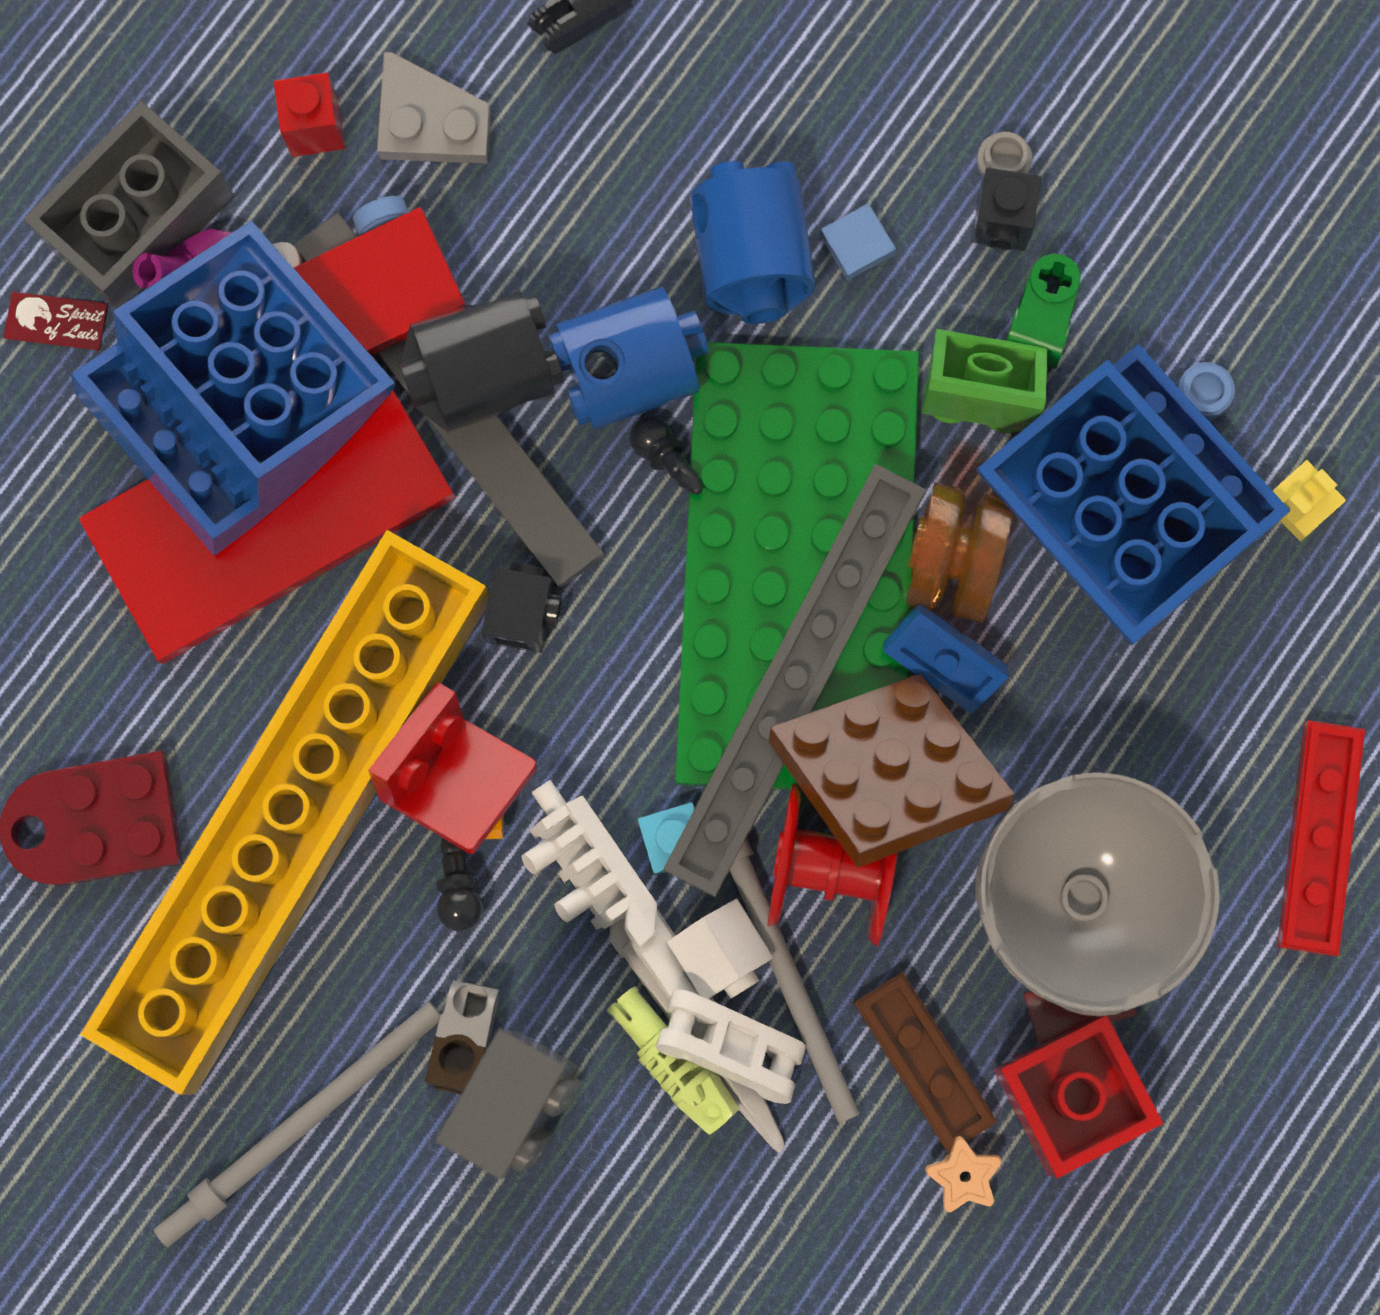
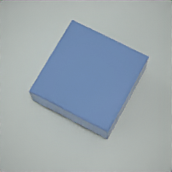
M869 203L825 226L820 231V237L847 281L893 257L896 252L895 246Z

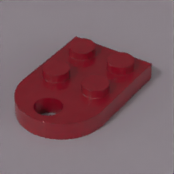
M161 750L51 770L27 779L10 795L1 814L0 840L7 859L16 870L27 878L54 886L73 885L182 865L183 861L167 753ZM38 817L45 826V837L37 847L25 849L18 840L19 827L25 820Z

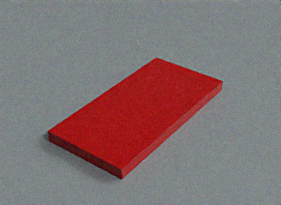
M392 390L360 429L307 482L264 519L215 556H213L148 479L78 519L154 656L163 665L380 542L386 530L394 534L454 500L455 496Z

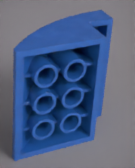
M249 221L114 310L113 317L117 343L71 373L76 396L213 556L244 535L307 482L360 429L395 386V382L252 221Z
M1139 344L1114 365L1107 359L976 470L981 478L1131 646L1207 584L1290 512L1289 508Z

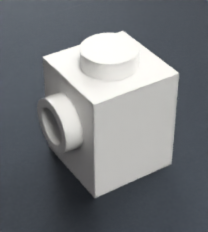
M738 899L706 915L667 941L698 994L707 999L722 990H725L729 999L735 997L759 982L760 980L754 970L773 959V956Z

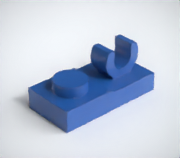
M921 603L916 605L900 622V625L884 641V653L915 675L921 674L929 685L970 714L981 706L1009 678V669L1006 663L966 634L959 632Z

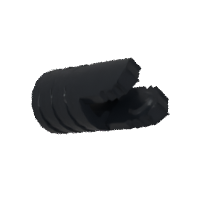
M550 0L529 15L527 24L540 37L544 35L543 45L549 52L551 51L555 55L594 33L597 29L607 25L608 22L615 20L621 14L628 12L633 8L632 0Z

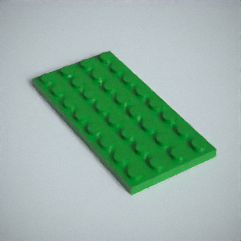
M707 342L709 353L696 358L695 371L699 384V393L694 394L691 466L698 474L703 491L700 495H694L689 492L675 785L707 786L874 465L877 464L914 483L919 351ZM913 517L812 712L908 678V669L884 653L883 645L887 637L910 612ZM784 765L771 790L790 791L792 783L799 788L800 786Z

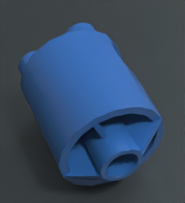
M727 161L714 165L710 169L711 178L703 181L693 189L690 197L705 304L710 310L718 313L739 315L741 320L747 324H765L779 320L811 296L816 288L801 186L797 178L795 165L791 162H776L766 167L744 169L743 164L737 161Z
M661 286L555 324L557 332L548 335L551 351L554 350L562 372L569 370L575 387L568 389L569 394L567 395L579 426L589 422L593 430L699 393L698 379L692 359L709 353L707 341L695 311L677 316L666 291ZM594 357H605L612 361L616 373L608 379H596L586 370V363Z

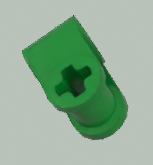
M1049 254L1043 256L1035 263L1026 282L1020 304L1016 307L1006 341L1047 348V367L1057 369L1071 325L1069 319L1080 286L1081 275L1078 266L1071 258L1063 254ZM1048 277L1058 279V291L1056 294L1046 292Z

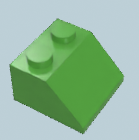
M936 329L924 386L921 414L933 415L937 420L945 423L966 421L988 425L991 429L1001 433L1023 431L1041 416L1046 402L1047 348Z

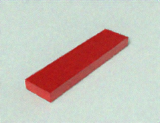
M1310 720L1303 723L1277 948L1331 957L1339 956L1365 729Z

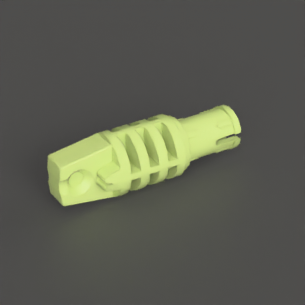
M636 986L617 999V1003H613L607 1009V1012L613 1015L640 1048V1051L637 1053L640 1057L639 1062L646 1066L650 1071L649 1074L661 1084L660 1087L671 1096L674 1104L708 1135L718 1130L736 1114L739 1107L717 1073L688 1060L667 1056L656 1049L660 1031L663 1028H668V1026L641 996Z

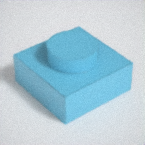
M692 802L638 818L654 875L664 873L663 869L694 811Z

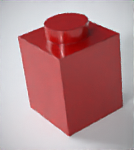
M328 72L273 81L280 133L292 157L345 149L339 100Z

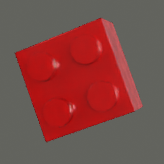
M1107 1015L1095 1016L993 1068L1046 1174L1057 1179L1164 1124Z

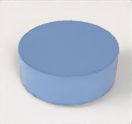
M387 196L362 206L355 212L352 219L360 236L409 211L402 197Z
M1202 362L1191 366L1177 383V387L1208 421L1220 417L1230 406L1235 395V386L1231 375L1223 367L1215 363Z

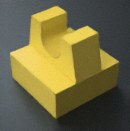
M1308 460L1273 490L1290 510L1280 521L1300 542L1346 501L1335 489L1337 484L1323 469L1318 472Z

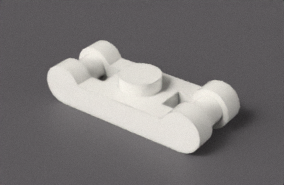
M674 990L672 992L668 1005V1011L672 1016L668 1028H663L660 1031L656 1044L658 1051L673 1058L688 1060L749 1087L769 1101L782 1104L791 1102L795 1089V1083L791 1078L794 1067L802 1064L806 1045L803 1042L693 992L685 990ZM694 1021L707 1026L703 1040L691 1035ZM765 1053H768V1056L772 1059L769 1070L762 1067Z

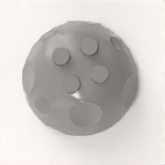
M1084 773L1071 775L1036 788L1014 804L1000 821L979 859L975 878V898L980 910L981 920L994 952L1010 974L1034 994L1079 1014L1095 1016L1113 1015L1159 999L1182 982L1195 968L1204 955L1216 926L1219 910V880L1217 869H1214L1201 837L1200 829L1187 812L1173 799L1147 783L1130 777L1108 773Z

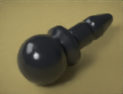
M654 415L645 416L637 420L632 426L629 435L633 451L641 458L648 459V464L654 470L665 469L681 488L694 495H700L703 487L698 474L681 455L683 444L677 437L673 436L669 423L663 418Z
M442 838L440 849L444 855L442 864L445 878L440 879L436 883L437 890L442 893L437 903V914L439 920L446 928L463 932L473 928L480 921L483 913V904L478 893L473 890L477 885L476 877L466 875L465 856L462 854L464 850Z

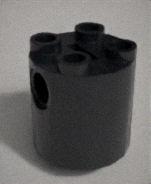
M517 288L508 295L493 302L480 305L469 304L411 323L400 367L414 407L448 433L507 413L510 409L528 401L554 397V386L564 383V378L554 350H543L537 331L546 328V324L537 297L533 295L524 298L522 292Z

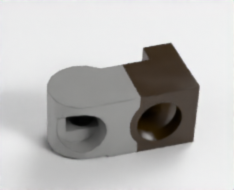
M453 980L444 1012L440 1015L424 1081L429 1088L462 1095L490 1046L499 1004V989Z

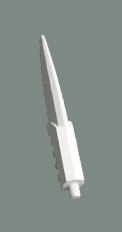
M547 781L532 792L547 817L530 829L535 839L541 837L543 841L522 855L525 867L532 874H536L557 860L563 869L558 875L564 883L570 879L576 888L555 903L558 915L565 922H570L590 908L595 916L591 923L596 930L601 927L606 929L611 926L610 942L621 958L625 957L670 1021L672 1014L668 1011V1005L674 990H685L698 994L667 941L675 936L673 931L657 909L656 901L583 795L566 803L552 781ZM694 1021L691 1035L703 1040L707 1026ZM719 1075L739 1107L740 1112L767 1143L780 1153L784 1147L783 1137L766 1099L758 1095L757 1091Z

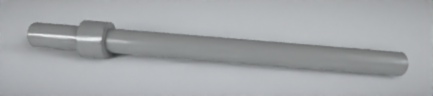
M746 838L730 868L731 875L755 929L773 956L769 963L801 1038L806 1045L808 1054L838 1123L844 1122L859 1115V1111L778 923L773 926H767L770 905L749 857L754 853Z
M428 1001L214 1180L211 1181L206 1178L187 1194L189 1200L154 1229L159 1240L166 1247H170L203 1218L210 1221L228 1206L227 1198L439 1023L441 1014L434 1005Z

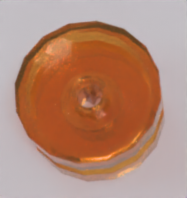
M934 482L925 516H920L912 544L908 568L912 569L911 584L908 585L904 604L917 607L921 603L930 611H933L942 601L948 579H953L955 584L951 608L954 616L983 624L997 584L1013 512L999 497L985 494L975 505L969 527L962 526L966 507V497L963 489Z

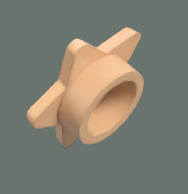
M958 1136L955 1138L951 1152L942 1161L926 1166L925 1172L943 1186V1209L945 1211L952 1212L969 1200L985 1206H992L994 1198L989 1180L1001 1165V1158L999 1155H978L962 1136ZM967 1171L970 1173L968 1181L960 1180L962 1172Z

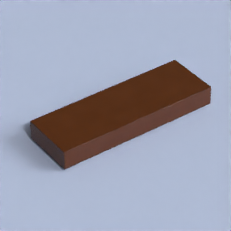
M903 972L853 1002L946 1153L951 1152L956 1137L962 1136L967 1142L998 1122Z

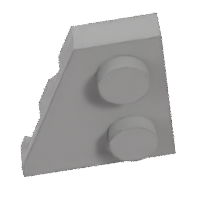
M384 52L377 153L380 160L488 164L491 125L489 103L392 52Z

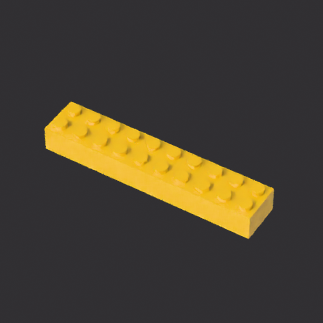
M386 530L81 1032V1036L180 1095H190L198 1092L375 796L376 789L368 772L369 768L436 682L440 684L443 682L486 610L489 592L485 585Z

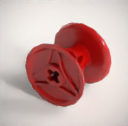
M792 783L783 832L780 831L773 877L775 878L767 926L776 925L780 920L787 885L824 892V900L833 901L835 894L870 900L867 937L873 945L878 946L886 919L897 853L857 868L834 835L798 829L802 792L797 785Z

